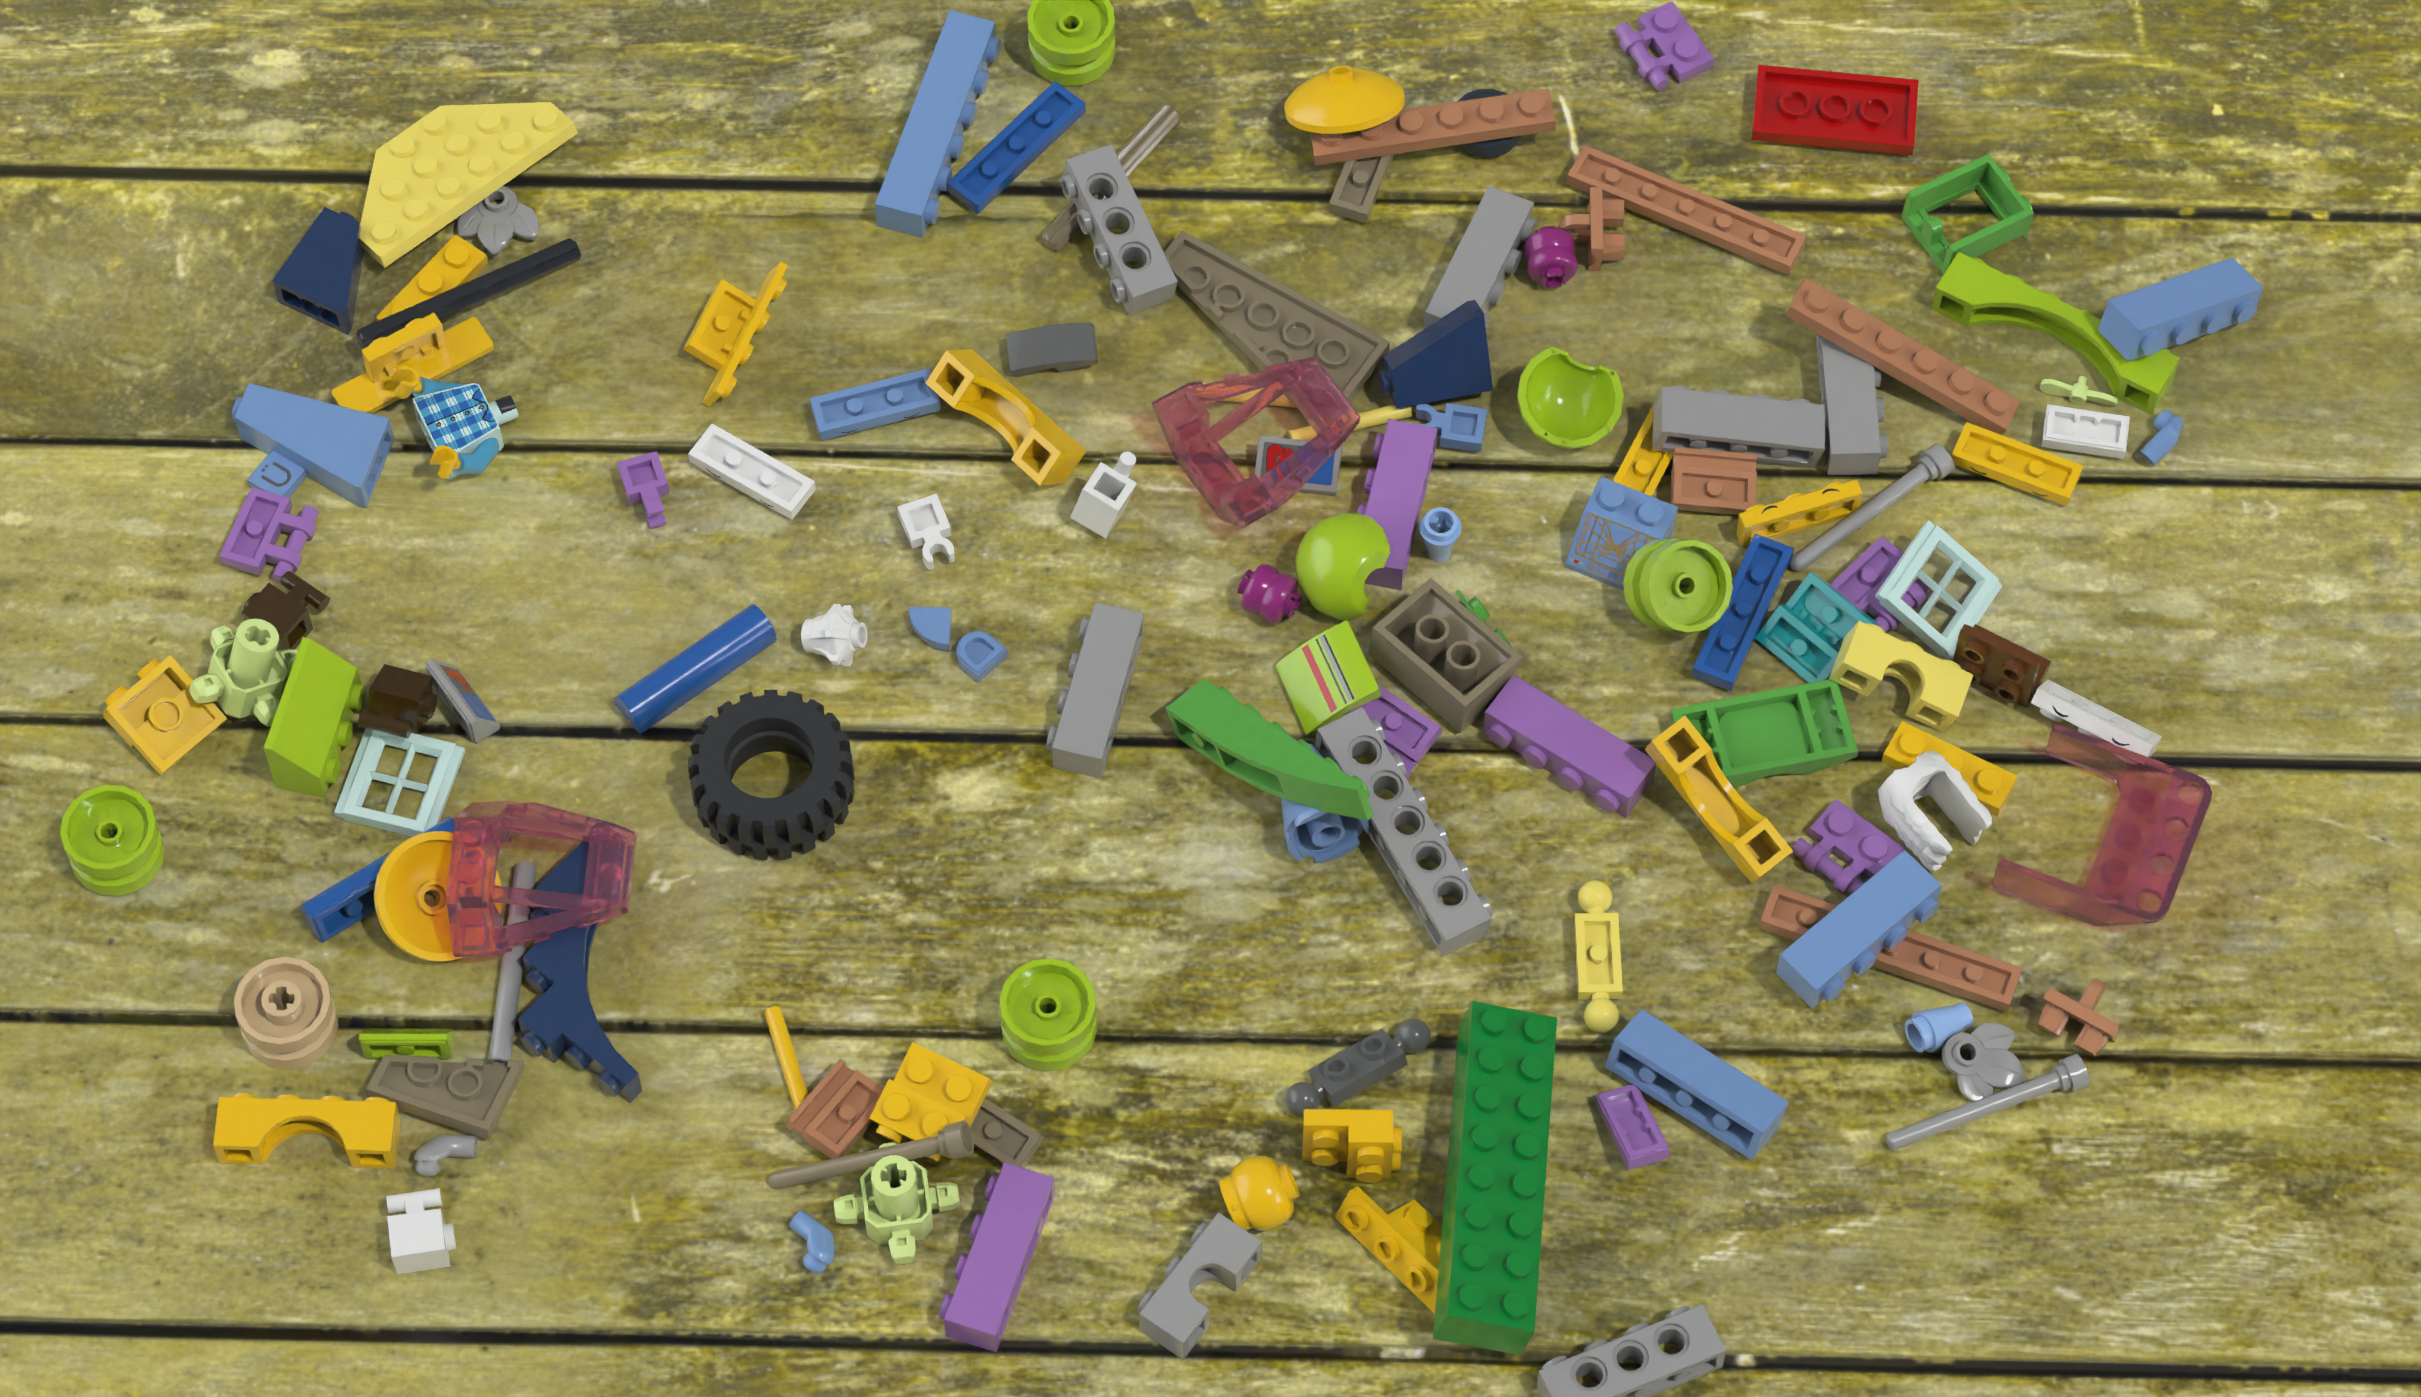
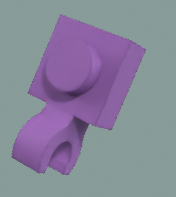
M657 451L617 462L618 472L629 504L642 501L650 529L667 525L663 514L664 508L659 496L668 494L670 491Z

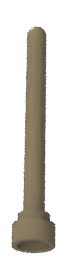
M966 1121L945 1125L944 1130H939L937 1136L775 1171L769 1176V1184L772 1188L781 1189L862 1171L875 1166L880 1159L890 1155L902 1156L908 1160L939 1153L944 1157L950 1156L952 1159L971 1156L974 1151L973 1137Z

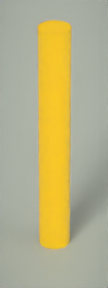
M774 1006L766 1009L764 1015L796 1110L809 1094L781 1008Z

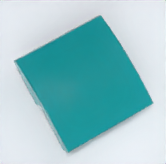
M1809 572L1786 605L1778 606L1755 639L1806 681L1812 683L1829 679L1843 639L1858 621L1877 626L1878 623L1817 573Z

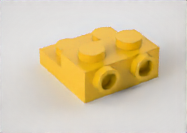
M171 655L161 663L155 658L137 673L141 680L129 690L124 685L115 690L104 701L108 707L103 713V717L130 747L135 746L161 776L227 720V717L213 702L197 703L194 701L189 691L193 680Z
M912 1042L894 1080L888 1079L869 1119L879 1125L876 1133L896 1143H900L902 1137L915 1141L937 1136L938 1131L944 1130L946 1124L966 1121L971 1128L993 1081L982 1074ZM939 1153L925 1157L938 1162L942 1154Z
M1304 1109L1302 1162H1312L1318 1166H1332L1338 1162H1347V1178H1356L1358 1181L1365 1183H1374L1382 1180V1178H1391V1171H1400L1402 1126H1393V1110Z

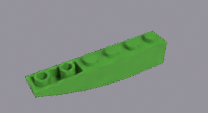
M1203 678L1166 707L1177 738L1229 774L1248 784L1288 801L1321 811L1363 820H1369L1374 816L1368 800L1370 791L1358 776L1353 775L1350 777L1341 771L1336 762L1331 758H1322L1313 751L1306 741L1302 739L1297 741L1289 736L1279 723L1275 721L1270 723L1261 717L1260 713L1252 705H1243L1237 701L1227 688L1223 686L1218 688Z

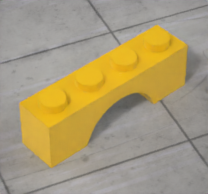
M973 349L946 350L926 381V384L951 407L981 419L998 431L1013 449L1014 455L1011 460L1040 486L1065 484L1086 453V450Z
M1683 716L1657 736L1646 747L1645 751L1751 884H1754L1793 852L1770 821L1749 806L1733 788L1718 766L1711 747L1686 716Z
M237 1093L232 1097H219L213 1147L221 1164L264 1165L271 1152L283 1141L301 1134H319L337 1142L345 1150L351 1166L354 1168L396 1169L401 1118L396 1102H390L380 1097H369L364 1101H346L338 1096H324L320 1100H308L290 1094L279 1095L275 1099L258 1098L248 1093Z

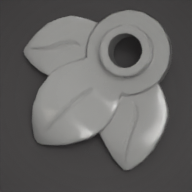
M502 186L460 215L457 231L458 236L461 238L478 235L482 246L490 254L497 256L508 244L513 234L524 239H537L539 225L533 209L519 203L512 189ZM496 201H503L501 204L498 205L492 204Z
M1983 1023L1974 1029L1971 1034L1957 1033L1945 1042L1942 1049L1943 1063L1950 1072L1957 1075L1959 1091L1968 1101L1974 1102L1993 1095V1088H2011L2024 1082L2025 1073L2021 1062L2012 1052L2008 1051L2015 1038V1032L2009 1027L1997 1023ZM1961 1047H1965L1970 1052V1061L1961 1057Z

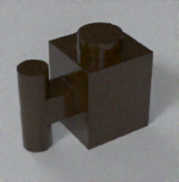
M287 571L280 581V584L289 590L287 594L271 583H268L260 593H254L247 600L241 612L244 621L261 619L271 623L277 629L279 641L276 651L296 649L301 643L302 637L306 638L313 630L309 611L306 608L308 604L319 611H323L330 601V597L291 571Z
M384 664L369 688V711H361L358 726L407 739L411 733L417 734L425 719H431L436 709L437 695L432 694L433 676Z

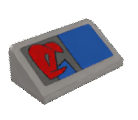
M1260 436L1254 486L1336 496L1342 446L1332 443Z
M433 659L426 662L427 673L433 676V689L472 742L477 744L500 729L498 721L458 667Z

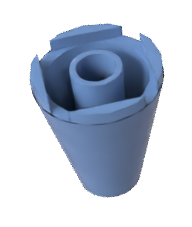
M1309 744L1316 754L1324 758L1316 746ZM1281 798L1284 840L1288 852L1296 860L1303 862L1302 856L1313 857L1315 863H1325L1341 858L1360 844L1358 837L1363 830H1365L1366 834L1368 833V820L1321 811Z

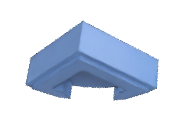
M909 607L910 624L914 632L924 641L928 642L932 648L950 652L951 607Z

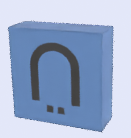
M272 450L247 479L249 488L253 487L290 498L307 478V473L301 466Z

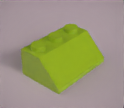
M302 637L265 742L264 751L276 788L325 798L330 783L335 784L339 777L341 768L339 756L342 747H348L353 735V722L351 721L355 710H361L363 707L366 686L361 683L357 667L314 640Z

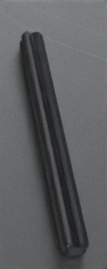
M568 238L357 330L356 337L358 343L364 349L374 340L380 337H387L405 328L412 320L424 318L432 313H435L439 320H443L579 261L581 258L579 246L576 241Z

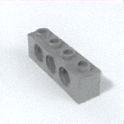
M1110 144L1067 159L1063 177L1060 178L1063 193L1068 200L1073 199L1078 209L1077 220L1082 232L1084 234L1089 233L1093 240L1095 259L1101 269L1106 268L1111 278L1110 288L1116 302H1122L1128 315L1172 300L1178 281L1112 145ZM1101 193L1105 195L1108 199L1098 200L1095 199L1091 194ZM1108 228H1120L1124 231V234H1113ZM1128 261L1136 262L1141 268L1131 269L1124 263Z
M1702 1304L1692 1309L1688 1306H1683L1668 1313L1665 1316V1320L1650 1326L1648 1323L1637 1324L1628 1329L1623 1337L1608 1342L1607 1339L1595 1341L1588 1345L1581 1354L1568 1359L1566 1356L1551 1359L1539 1370L1537 1389L1541 1397H1651L1722 1368L1726 1349L1704 1305ZM1663 1343H1673L1681 1351L1677 1354H1667L1659 1346ZM1624 1359H1631L1636 1361L1640 1368L1635 1371H1627L1621 1368L1618 1362ZM1582 1376H1592L1598 1380L1599 1385L1587 1388L1580 1385L1577 1379Z

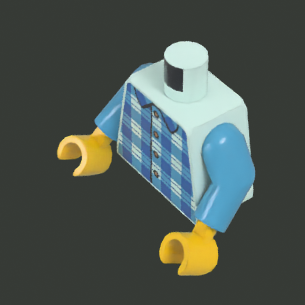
M406 365L400 366L392 376V381L400 382L395 389L398 398L405 399L411 393L415 396L412 400L417 421L433 451L429 463L431 465L438 464L440 466L437 472L439 477L447 481L460 474L483 473L504 447L499 425L519 417L518 410L510 394L488 403L480 385L476 383L466 385L423 378L419 376L414 368Z

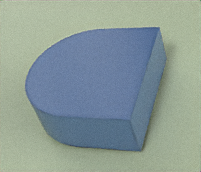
M981 631L970 632L964 635L959 640L956 648L957 662L960 668L977 683L1008 657V651L990 634Z

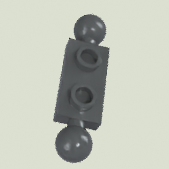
M1416 1018L1407 1019L1398 1026L1396 1036L1393 1038L1383 1029H1380L1308 1070L1312 1084L1307 1082L1293 1084L1285 1095L1287 1109L1293 1115L1303 1117L1304 1109H1318L1320 1099L1324 1097L1335 1107L1408 1065L1405 1052L1419 1053L1428 1046L1431 1039L1429 1027L1422 1020Z

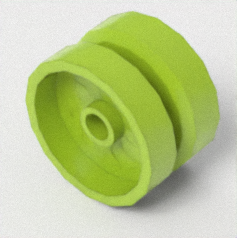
M1032 0L1027 12L1029 58L1037 73L1050 82L1054 83L1056 81L1064 86L1085 85L1099 79L1111 67L1116 54L1114 8L1110 1Z
M1666 538L1649 542L1638 549L1627 564L1623 581L1625 600L1632 614L1647 627L1671 632L1690 633L1702 631L1719 621L1729 606L1733 590L1731 570L1723 555L1710 544L1694 539Z
M103 785L85 791L71 802L64 813L60 829L64 849L70 860L74 875L87 889L100 895L123 896L139 891L155 878L163 865L165 846L152 807L139 792L125 786Z
M1048 958L1033 960L1017 968L1005 981L999 998L1003 1042L1012 1057L1026 1067L1045 1072L1063 1070L1081 1061L1092 1048L1097 1033L1094 987L1085 973L1069 962Z

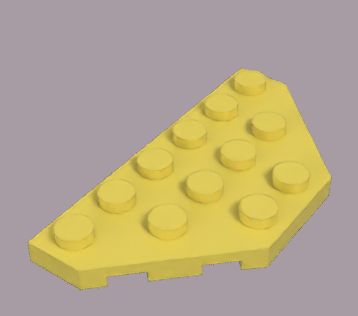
M551 102L439 106L376 150L360 223L359 240L361 247L386 268L578 134L575 122Z

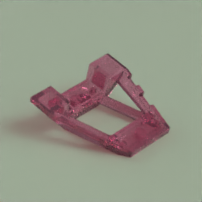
M1315 356L1267 366L1264 372L1240 376L1239 372L1224 375V380L1203 384L1202 380L1187 383L1152 402V408L1177 463L1217 517L1240 528H1244L1270 514L1291 499L1344 443L1360 422V415ZM1263 388L1209 428L1210 413L1204 405ZM1284 393H1287L1318 435L1259 479L1255 474L1245 479L1218 442Z
M492 801L472 802L455 819L446 888L449 927L454 957L498 956L511 952V946L532 939L534 943L550 939V933L574 925L580 929L629 913L637 841L635 832L615 823L535 802ZM512 833L589 842L583 895L495 885L500 843L511 842ZM494 903L567 911L501 927L502 917Z

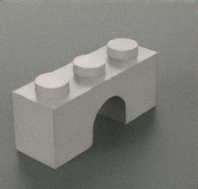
M1219 1212L1209 1224L1203 1222L1197 1228L1190 1241L1192 1247L1184 1257L1177 1255L1171 1261L1164 1274L1166 1280L1157 1291L1154 1289L1149 1290L1137 1309L1139 1312L1140 1331L1182 1360H1184L1209 1327V1308L1192 1296L1191 1293L1195 1287L1203 1282L1217 1281L1236 1292L1262 1259V1241Z

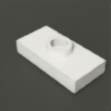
M2047 404L2041 447L2124 459L2130 417Z

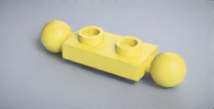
M1592 880L1586 882L1578 892L1579 905L1587 913H1575L1574 917L1578 1000L1592 999L1585 1008L1584 1020L1591 1030L1605 1033L1612 1030L1619 1020L1618 1008L1609 999H1622L1623 993L1618 913H1605L1612 903V892L1604 882Z

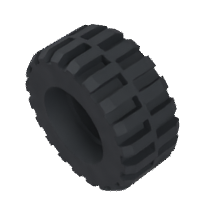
M764 690V695L753 697L752 692L740 695V702L734 705L727 701L717 708L719 716L715 718L710 715L701 724L702 734L695 735L690 746L692 755L688 758V772L694 806L697 808L698 818L703 827L710 828L711 836L718 843L725 844L729 841L731 851L740 855H745L746 850L753 852L754 859L767 860L768 854H779V860L792 858L791 852L799 849L804 854L816 849V840L820 838L825 842L835 834L834 823L838 825L844 823L849 814L848 805L853 802L855 793V777L850 742L846 732L841 730L839 720L833 713L828 712L824 714V706L816 700L809 699L805 703L802 700V694L788 691L787 696L778 695L777 690ZM766 752L790 753L804 760L812 768L809 777L798 789L787 795L775 798H760L749 795L736 787L732 782L734 774L743 763L756 755Z

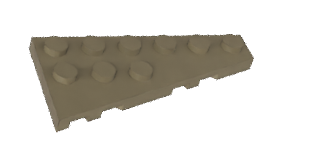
M1184 231L1178 234L1164 252L1178 281L1177 286L1324 436L1382 362L1383 356L1389 352L1390 341Z

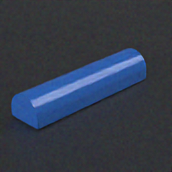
M751 604L614 698L615 705L635 729L642 734L777 641L775 630L762 610L755 604Z
M451 817L423 832L444 831L463 836L460 827ZM389 853L300 905L303 915L321 943L376 912L374 902L375 883L380 867Z

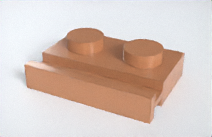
M1685 447L1674 448L1672 452L1673 468L1671 470L1670 504L1677 506L1678 510L1739 515V513L1744 512L1749 507L1756 505L1757 454Z
M842 1059L838 1060L787 1119L786 1125L787 1129L790 1131L794 1129L800 1133L803 1140L831 1159L843 1157L873 1123L869 1118L884 1089L858 1070L853 1071L845 1066L846 1062Z

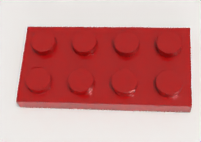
M1758 65L1751 140L1913 155L1919 80Z

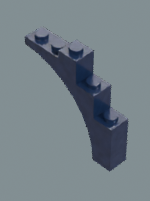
M599 825L528 895L532 912L530 917L546 934L523 956L527 972L525 978L542 996L518 1021L522 1033L521 1041L532 1054L537 1057L544 1054L555 1063L565 1053L568 1060L575 1067L582 1071L588 1068L597 1076V1082L608 1094L613 1097L619 1094L631 1103L642 1092L639 1073L615 1050L598 1024L590 1002L587 982L590 950L598 923L615 892L635 868L631 850Z

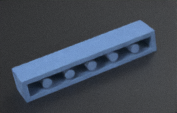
M949 10L875 203L878 227L923 238L928 224H935L940 209V201L938 200L941 190H948L947 183L952 178L951 163L953 158L959 159L963 151L965 136L962 134L965 126L971 127L976 116V97L978 93L984 94L989 80L987 68L990 61L996 62L999 56L1001 39L996 38L995 21Z

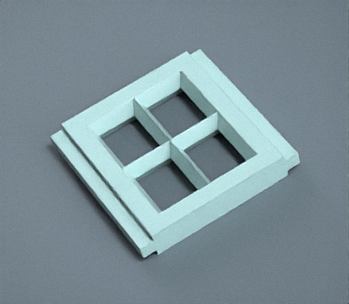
M1927 521L1919 530L1875 597L1886 610L1940 657L1943 656L1951 661L1954 658L1959 632L1963 625L1966 624L1974 627L2003 585L1992 572L1943 529ZM1936 547L1953 562L1939 584L1921 570ZM1959 568L1976 582L1962 605L1945 591V588ZM1916 577L1934 591L1919 614L1902 600V597ZM1939 597L1956 611V614L1942 634L1925 620Z
M366 728L335 808V816L343 818L345 821L412 837L425 832L440 822L465 754V748L456 746V743L411 733L407 739ZM385 744L407 749L397 777L375 772ZM415 752L438 757L428 784L406 779ZM372 779L394 784L384 812L362 807ZM402 787L425 792L415 819L393 814Z

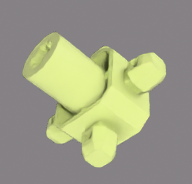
M246 620L239 625L236 633L225 625L215 628L210 637L214 653L208 673L196 678L191 683L190 695L197 703L217 701L225 714L239 719L255 714L261 723L271 727L280 703L279 700L286 678L289 677L298 650L285 649L276 651L279 634L277 629L265 620Z
M884 1143L879 1148L897 1145L898 1143ZM898 1155L884 1157L875 1166L869 1167L860 1178L862 1197L854 1198V1194L834 1200L836 1222L841 1224H858V1219H865L867 1237L878 1245L889 1244L891 1258L899 1265L914 1261L916 1256L915 1241L925 1239L934 1228L932 1209H939V1212L953 1210L960 1205L957 1184L942 1182L936 1183V1187L929 1188L926 1169L915 1161H909Z

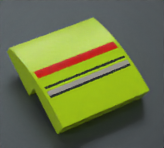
M1348 620L1308 640L1275 665L1308 738L1316 735L1317 729L1343 717L1345 713L1382 697L1381 691Z

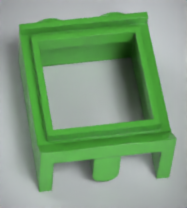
M1988 154L1909 191L1901 218L1944 275L1958 252L1969 257H1978L2020 236L2027 237L2034 212L2029 200L2025 196H2021L2011 184L2007 171L2002 166H1998ZM1977 190L1999 219V222L1950 245L1942 234L1943 224L1937 216L1930 218L1927 213Z

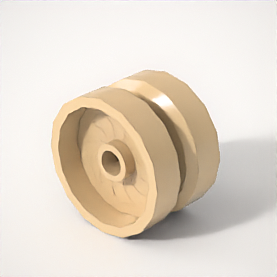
M291 957L265 960L250 969L238 984L234 997L236 1019L246 1046L254 1058L265 1065L284 1070L306 1067L323 1057L334 1043L339 1026L336 1007L328 982L319 969L303 959Z

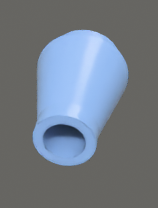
M1434 508L1426 513L1420 521V533L1426 546L1427 556L1435 562H1443L1450 557L1451 550L1462 529L1459 518L1447 508Z
M1963 1002L1952 1006L1916 1011L1913 1013L1912 1018L1905 1022L1906 1036L1916 1051L1923 1052L1926 1050L1927 1052H1934L1945 1044L1951 1036L1973 1025V1016L1969 1007Z

